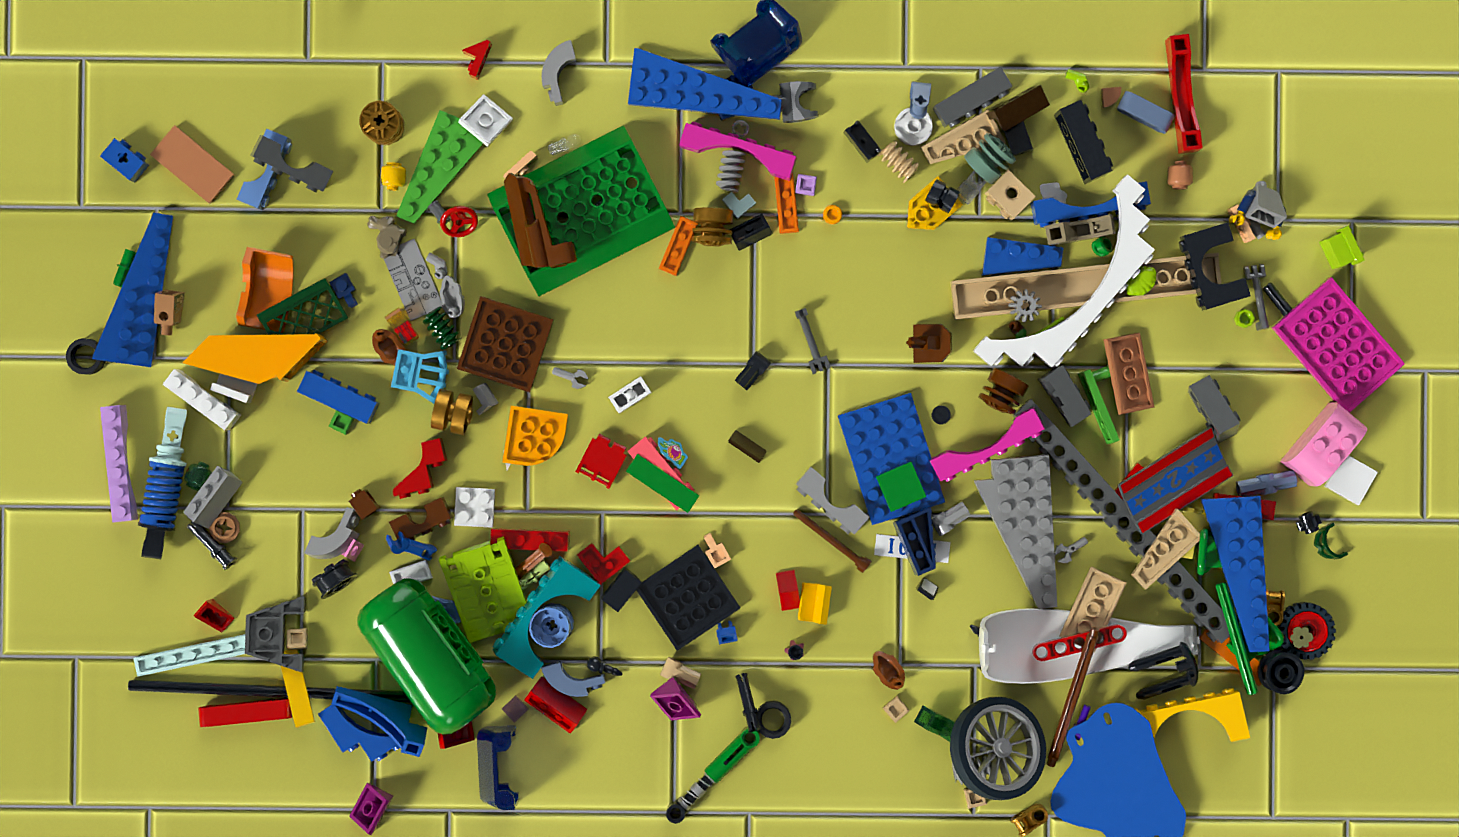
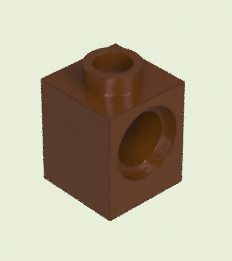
M358 489L351 494L352 499L348 501L361 520L366 519L380 509V506L367 489L363 491Z

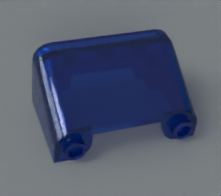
M775 0L759 1L756 8L757 16L730 37L726 33H720L710 40L712 48L744 86L752 85L796 51L802 43L798 21Z
M515 725L487 726L480 729L477 734L480 799L484 803L500 810H515L519 803V792L512 791L509 783H499L498 752L506 751L511 746L512 736L516 735Z

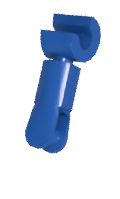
M401 531L398 532L399 538L396 541H393L390 535L386 536V541L394 554H400L405 551L430 561L432 554L437 551V548L431 544L405 538Z

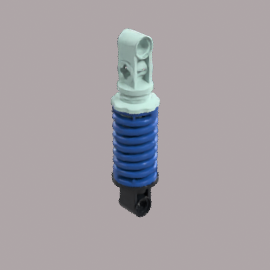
M167 407L162 444L156 446L158 450L156 457H149V466L153 467V470H149L148 475L154 476V478L148 477L146 480L148 483H152V485L147 484L145 486V489L151 492H145L144 497L150 499L143 500V504L148 505V507H142L141 510L145 514L140 515L138 526L147 528L141 557L161 560L165 531H175V525L171 521L176 520L174 513L178 511L176 506L179 504V501L177 499L180 497L179 491L182 488L179 484L183 482L181 477L184 476V468L187 463L181 461V454L184 453V449L180 447L187 415L186 409ZM174 430L178 437L170 441L167 433H171Z

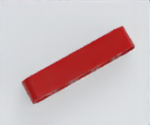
M1118 624L1098 628L1099 633L1103 635V640L1100 643H1096L1095 648L1124 641L1127 636L1126 629ZM1115 628H1120L1122 631V635L1118 639L1112 636V631ZM1090 630L1038 643L1033 647L1032 654L1039 661H1047L1082 652L1083 646L1076 648L1074 641L1076 638L1081 637L1085 643ZM1059 642L1065 644V650L1061 653L1055 650V646ZM1039 647L1046 648L1047 653L1044 657L1037 656L1036 651Z
M288 697L198 707L200 727L293 718Z

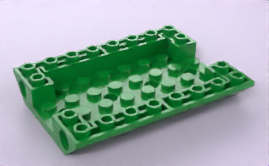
M624 125L524 175V177L531 179L533 184L536 185L552 244L572 242L574 243L577 262L557 268L522 266L539 297L675 229L673 221ZM629 178L637 180L635 188L627 187L626 182ZM504 185L488 193L487 196L521 263ZM529 193L534 219L536 220L531 194ZM596 195L603 198V202L599 206L592 204V198ZM560 213L568 214L567 222H558V215Z

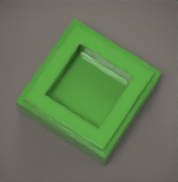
M336 410L328 427L347 435L355 418Z

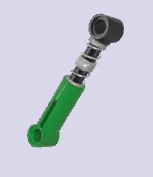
M748 726L745 727L704 770L705 775L701 779L698 778L699 781L695 782L683 797L681 796L680 799H676L668 805L666 817L671 823L677 824L682 822L685 815L689 812L688 810L691 808V805H694L695 801L700 799L706 792V789L712 787L713 782L719 783L753 747L757 746L760 736L756 729H754L755 732H751L755 734V739L749 742L744 738L749 733ZM741 744H743V746L730 758V756L732 755V753H733ZM673 808H678L681 814L675 817L670 811Z

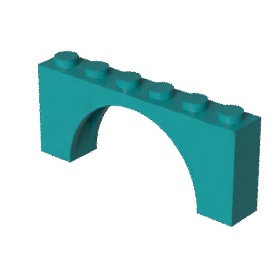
M560 556L558 560L553 561L548 574L540 579L537 589L529 594L528 601L524 607L522 606L518 609L516 618L506 626L503 636L495 641L492 649L495 655L533 679L544 664L541 658L532 651L528 641V627L534 612L547 600L560 595H576L590 601L601 585L597 580Z

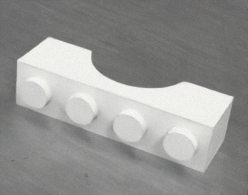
M174 369L163 383L165 387L224 430H231L241 416L240 413L206 392L194 379L180 369Z

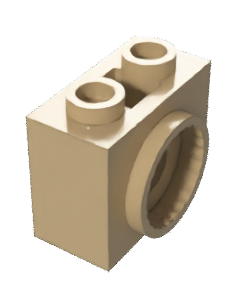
M1009 170L984 193L987 196L986 200L992 206L996 205L1000 209V214L1005 219L1010 218L1011 220L1036 197ZM1008 189H1013L1016 192L1015 198L1012 199L1007 196Z

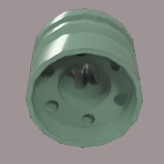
M987 132L984 135L987 142L982 139L979 140V145L983 150L972 147L964 158L984 180L994 184L1002 176L998 166L1008 170L1009 165L1007 162L1014 164L1016 159L1004 142Z

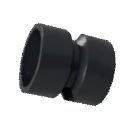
M936 179L925 201L933 206L939 205L940 210L949 213L960 191L953 187L947 188L944 182Z

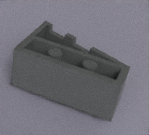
M1063 365L1053 368L1038 378V381L1069 427H1073L1091 415L1089 403L1085 399L1083 400L1079 388L1073 383Z
M1209 375L1190 385L1188 393L1199 413H1202L1207 423L1205 424L1207 428L1212 426L1216 435V441L1219 444L1237 434L1241 420L1237 412H1233L1229 407L1230 402L1228 398L1220 393L1218 382L1215 379L1212 380Z

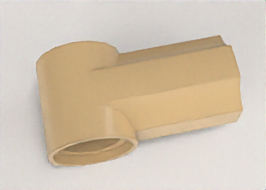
M668 657L660 675L666 679L674 677L676 681L695 689L701 673L684 666L682 662Z

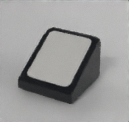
M923 577L916 586V590L930 600H934L938 586Z

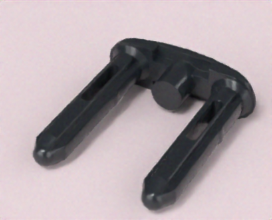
M1181 641L1179 646L1134 660L1128 665L1130 671L1137 672L1182 656L1184 657L1183 660L1175 662L1179 673L1187 671L1185 675L1142 688L1136 693L1137 699L1145 700L1187 685L1194 687L1197 684V662L1186 643Z

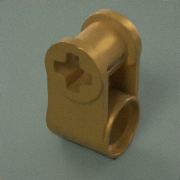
M1266 589L1267 616L1274 612L1276 618L1273 623L1278 626L1283 621L1285 591L1280 590L1277 592Z
M1034 804L1014 815L1010 822L1014 823L1018 829V835L1023 837L1044 824L1048 819V813L1043 805ZM1042 810V817L1035 818V811Z

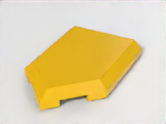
M939 176L909 201L907 228L935 230L963 205L957 198L950 212L946 213L939 209V205L933 206L925 201L935 180L942 181Z

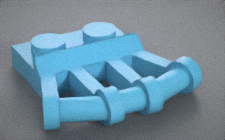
M398 349L391 387L416 392L434 404L438 391L444 389V387L446 388L447 384L445 383L446 375L449 374L445 356L447 351L419 354ZM438 357L440 368L423 365L422 359ZM420 369L438 372V380L419 378ZM419 382L435 385L436 387L431 395L419 389L417 384Z

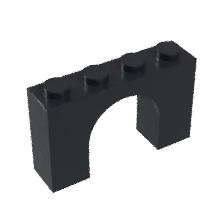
M1228 222L1180 237L1179 247L1181 252L1185 254V267L1187 271L1190 270L1192 277L1190 278L1192 288L1196 290V303L1199 308L1201 307L1202 311L1251 296L1245 278L1226 284H1216L1207 279L1202 270V259L1209 249L1234 241Z

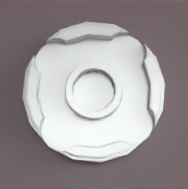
M906 108L900 112L895 120V134L906 145H920L931 135L932 119L928 113L924 118L916 119L911 116L910 108Z

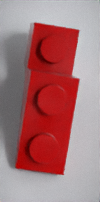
M442 438L421 442V462L394 487V496H399L402 499L411 497V492L418 491V494L430 492L429 488L434 487L429 465L431 464L432 468L442 466L443 461H447Z

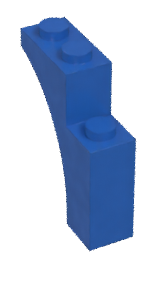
M332 704L318 713L342 753L346 750L352 752L359 747L358 743H360L371 762L375 759L379 762L388 756L387 752L393 748L396 751L400 748L388 734L374 732L357 724L345 713L342 707Z

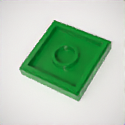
M911 461L875 476L890 512L926 497Z

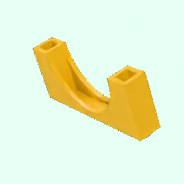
M1234 688L1222 690L1223 693L1219 694L1208 692L1200 698L1195 696L1186 697L1182 702H1176V700L1167 701L1163 706L1152 704L1146 706L1144 710L1138 711V708H1134L1149 721L1154 738L1158 728L1168 717L1186 710L1205 712L1216 718L1226 729L1231 742L1250 738L1240 692L1234 690Z

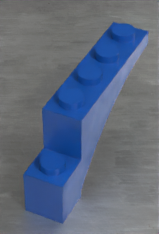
M339 686L336 687L331 704L348 709L370 720L396 742L401 748V753L420 757L428 727L409 723L412 705Z

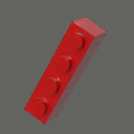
M491 529V545L497 543L498 538L504 537L508 549L537 550L541 543H546L552 551H569L570 531Z

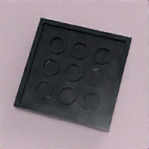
M698 544L642 581L636 590L677 651L741 608Z

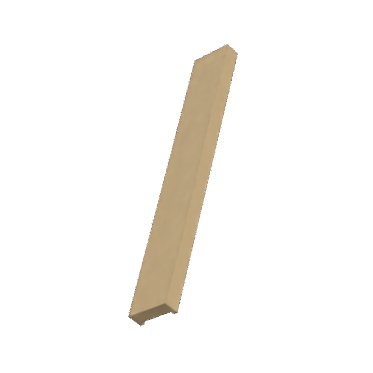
M1219 252L1205 254L1202 259L1204 275L1211 282L1221 284ZM1186 257L1153 259L1147 264L1143 263L1141 266L1153 267L1156 270V282L1153 288L1141 296L1128 295L1125 289L1121 294L1118 292L1113 297L1115 299L1113 303L1197 294L1190 283V278H1192L1190 270L1187 271L1184 260H1186ZM1110 264L951 281L954 320L1010 314L1014 307H1008V304L1015 303L1010 299L1011 296L1017 297V291H1020L1023 295L1025 289L1028 290V296L1031 292H1035L1033 299L1040 297L1036 304L1042 305V308L1035 309L1037 311L1082 306L1098 288ZM1022 301L1023 305L1021 306V308L1026 309V311H1028V302L1024 303V301Z

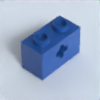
M114 138L100 157L128 180L135 183L149 166L145 162L147 158L138 151L134 153L130 150L132 146L125 140L119 141ZM124 156H127V163L125 162V159H123Z

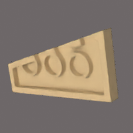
M1178 509L1174 510L1131 574L1144 589H1147L1199 542L1200 533Z

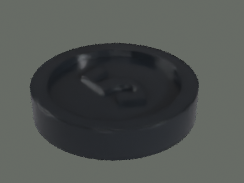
M937 406L932 410L931 417L936 424L943 425L950 420L951 413L947 407Z

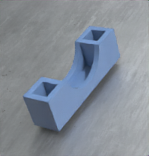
M266 128L263 136L281 144V156L284 160L285 155L291 151L292 140ZM267 164L264 174L257 180L244 182L237 200L260 210L266 207L270 200L268 196L270 190H273L277 184V173L271 171L272 166Z

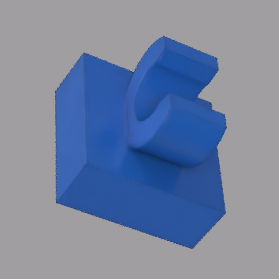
M728 621L729 627L722 628L721 622L718 623L716 632L719 645L738 641L735 626L732 625L731 621Z

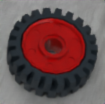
M1309 602L1294 603L1292 606L1286 607V610L1283 611V621L1277 626L1284 636L1281 648L1304 660H1312L1321 657L1322 654H1326L1328 652L1327 649L1333 645L1331 644L1332 641H1335L1334 633H1336V629L1334 628L1335 622L1331 619L1332 616L1321 606ZM1308 626L1309 633L1313 635V640L1309 642L1308 647L1296 648L1290 639L1293 629L1295 627L1303 628Z

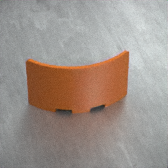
M247 247L242 261V282H246L245 292H241L236 318L238 325L265 330L257 314L292 296L294 279L293 256ZM289 311L286 312L284 320L288 319ZM272 319L267 324L270 330L278 332L281 321ZM283 322L281 333L285 330L286 322Z

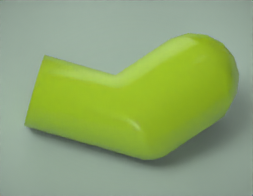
M1068 69L1065 78L1073 80L1079 92H1087L1089 82L1086 75Z

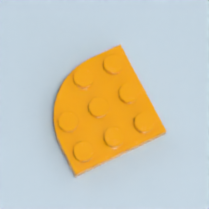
M511 406L502 463L531 466L550 459L560 449L564 441L568 414Z

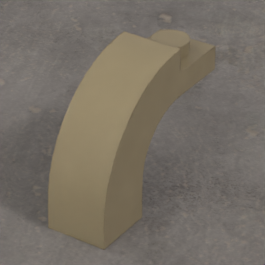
M1113 215L1045 226L1048 245L1072 243L1116 234Z

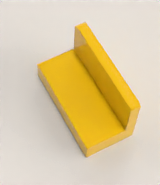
M803 582L798 620L827 625L832 586Z

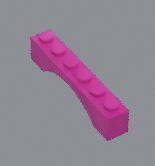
M696 122L685 124L679 143L681 148L696 153L715 148L738 149L758 159L772 176L790 181L797 160L793 152L785 149L782 152L775 150L776 147L769 144H764V146L757 145V141L746 138V141L738 139L739 136L733 133L724 135L720 133L719 129L710 127L708 130L702 128V125Z
M1033 406L1016 415L1009 430L992 445L971 452L947 450L930 459V462L940 481L946 480L948 482L956 477V473L960 471L966 473L973 469L972 465L978 462L984 464L991 460L990 456L996 453L998 456L1008 451V447L1012 445L1018 447L1025 443L1024 439L1030 436L1032 438L1043 434L1042 430L1045 427Z

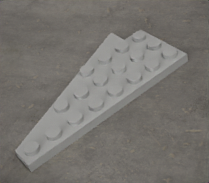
M1049 455L991 459L992 479L974 480V483L1038 609L1057 607Z

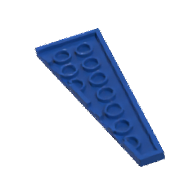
M634 48L628 105L780 120L782 99L642 49Z
M152 214L92 359L151 367L157 324L154 323L155 293L163 289L173 221L172 215Z

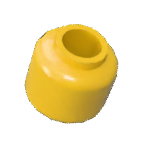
M387 162L381 168V184L387 186V190L398 191V187L405 186L406 169L402 167L401 163Z

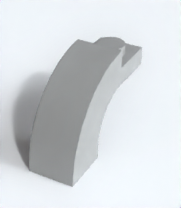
M571 40L555 47L547 56L542 69V86L544 89L551 88V90H548L551 102L554 101L556 106L563 105L559 88V75L564 67L577 62Z
M347 507L336 531L327 537L311 536L304 553L316 559H331L346 552L353 539L357 540L359 533L354 531V528L357 527L360 521L359 515L355 510Z

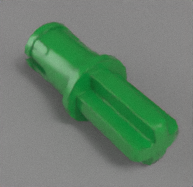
M125 249L120 265L117 264L118 270L113 281L114 285L122 287L136 252Z

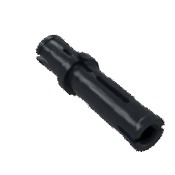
M742 673V677L738 674L735 677L744 708L742 713L746 717L748 732H755L754 729L759 731L761 728L756 714L758 710L754 706L747 677L748 674Z

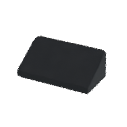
M763 213L729 229L732 231L731 237L739 251L772 235L771 228Z

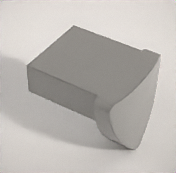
M487 383L472 389L482 404V407L476 411L479 416L499 403Z

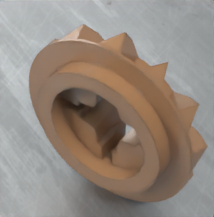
M221 512L209 527V532L216 541L228 543L237 538L240 532V522L236 516L229 512ZM227 520V526L232 529L226 530L224 533L223 529L217 525H223Z

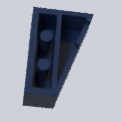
M931 507L893 522L914 575L917 576L936 569Z

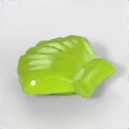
M1140 266V273L1134 279L1130 278L1126 282L1128 284L1126 287L1127 294L1141 296L1149 292L1156 282L1155 268Z

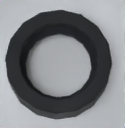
M81 338L69 345L66 351V361L72 371L78 374L91 375L103 368L106 361L96 360L93 366L83 368L75 360V353L78 348L88 345L95 350L98 344L97 341Z
M768 701L758 708V713L756 714L761 728L759 732L763 736L775 739L782 737L788 732L792 721L790 712L784 704L778 701ZM768 709H778L784 715V724L776 731H770L762 724V716Z

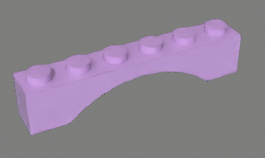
M126 405L100 407L112 523L138 520L137 504L130 481L127 461L128 420Z

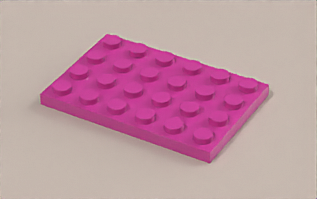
M1332 277L1326 279L1272 327L1275 333L1333 401L1337 402L1349 413L1405 364Z

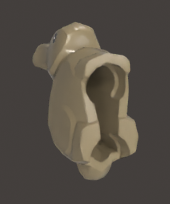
M370 216L367 226L371 229H379L380 231L376 238L378 249L381 252L380 258L385 259L389 256H396L407 230L395 225V218L392 216H386L381 219Z

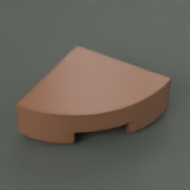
M1121 87L1101 89L1103 108L1113 105L1118 100L1121 94Z

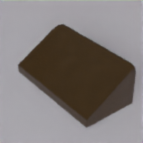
M737 430L734 431L728 440V443L758 463L761 462L766 454L764 448Z

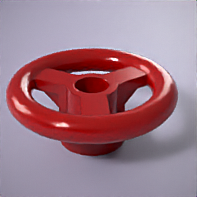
M466 206L452 207L446 210L440 219L441 229L445 234L452 237L467 236L478 225L476 212ZM449 215L453 222L451 229H448L446 226V219ZM464 224H471L468 229L457 232L459 227H462Z

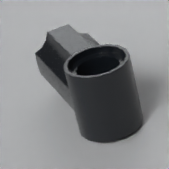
M756 351L735 381L748 390L772 362Z

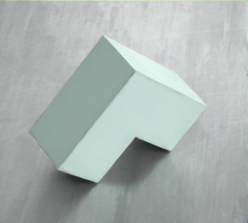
M732 192L722 199L726 206L733 210V214L737 219L756 204L749 194L740 201Z

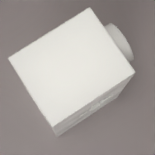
M640 376L608 398L620 414L652 392Z

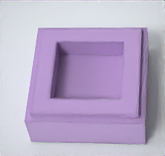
M798 174L795 194L814 196L817 177Z

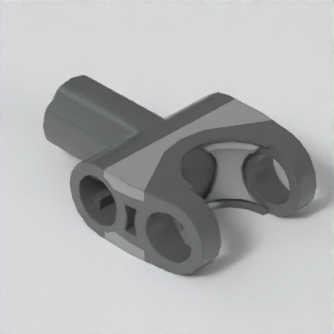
M795 81L779 84L780 95H773V97L782 99L781 112L783 123L803 122L819 117L818 111L804 109L799 103V98L803 93L816 89V83Z

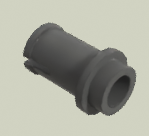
M436 200L428 208L436 217L437 223L440 224L441 216L445 210L439 201ZM450 215L446 219V224L451 220Z

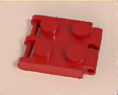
M599 434L596 439L592 438L575 472L578 474L580 472L590 477L592 481L596 480L606 485L607 489H610L627 456L624 454L627 447L615 441L612 447L608 445L611 439ZM582 467L585 468V469H587V470H589V471H591V472H593L594 474H591V473H589V472L583 470ZM597 475L609 480V482L600 479Z

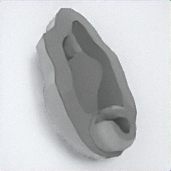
M445 276L440 290L442 307L449 317L457 318L464 311L465 299L462 295L460 284L453 277Z

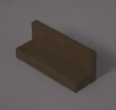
M1036 85L995 107L986 114L989 120L996 119L1001 130L1004 132L1045 109L1050 103L1041 85Z

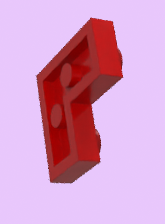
M591 543L577 554L600 585L631 561L620 546L603 557L594 544Z

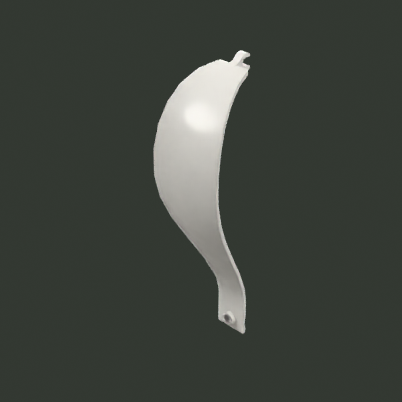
M1043 608L1014 609L993 613L983 618L979 628V657L981 670L985 678L997 682L1017 684L1044 683L1073 678L1082 652L1047 661H1039L1032 654V649L1036 644L1061 638L1059 635L1070 611ZM1110 618L1107 626L1113 624L1121 625L1126 629L1127 636L1122 642L1097 648L1095 653L1093 652L1086 675L1127 666L1134 660L1179 646L1181 641L1186 643L1193 655L1196 656L1198 655L1197 644H1200L1196 626L1153 625ZM1115 628L1112 631V636L1115 639L1121 637V629ZM1063 642L1057 643L1055 650L1058 653L1063 652L1065 644ZM1074 643L1076 648H1081V646ZM1039 647L1036 651L1038 657H1044L1047 653L1045 647Z

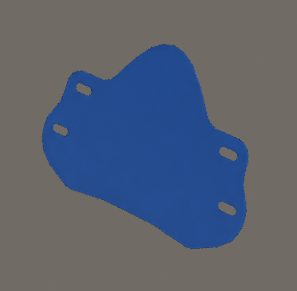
M1110 703L1098 708L1088 720L1072 727L1067 732L1066 740L1072 752L1073 761L1052 792L1051 809L1057 817L1079 827L1098 830L1106 837H1154L1155 835L1159 837H1183L1186 812L1171 787L1156 750L1151 725L1144 716L1134 708L1123 703ZM1106 712L1109 713L1112 720L1110 725L1106 723L1103 716ZM1078 733L1084 742L1082 746L1078 745L1075 735Z

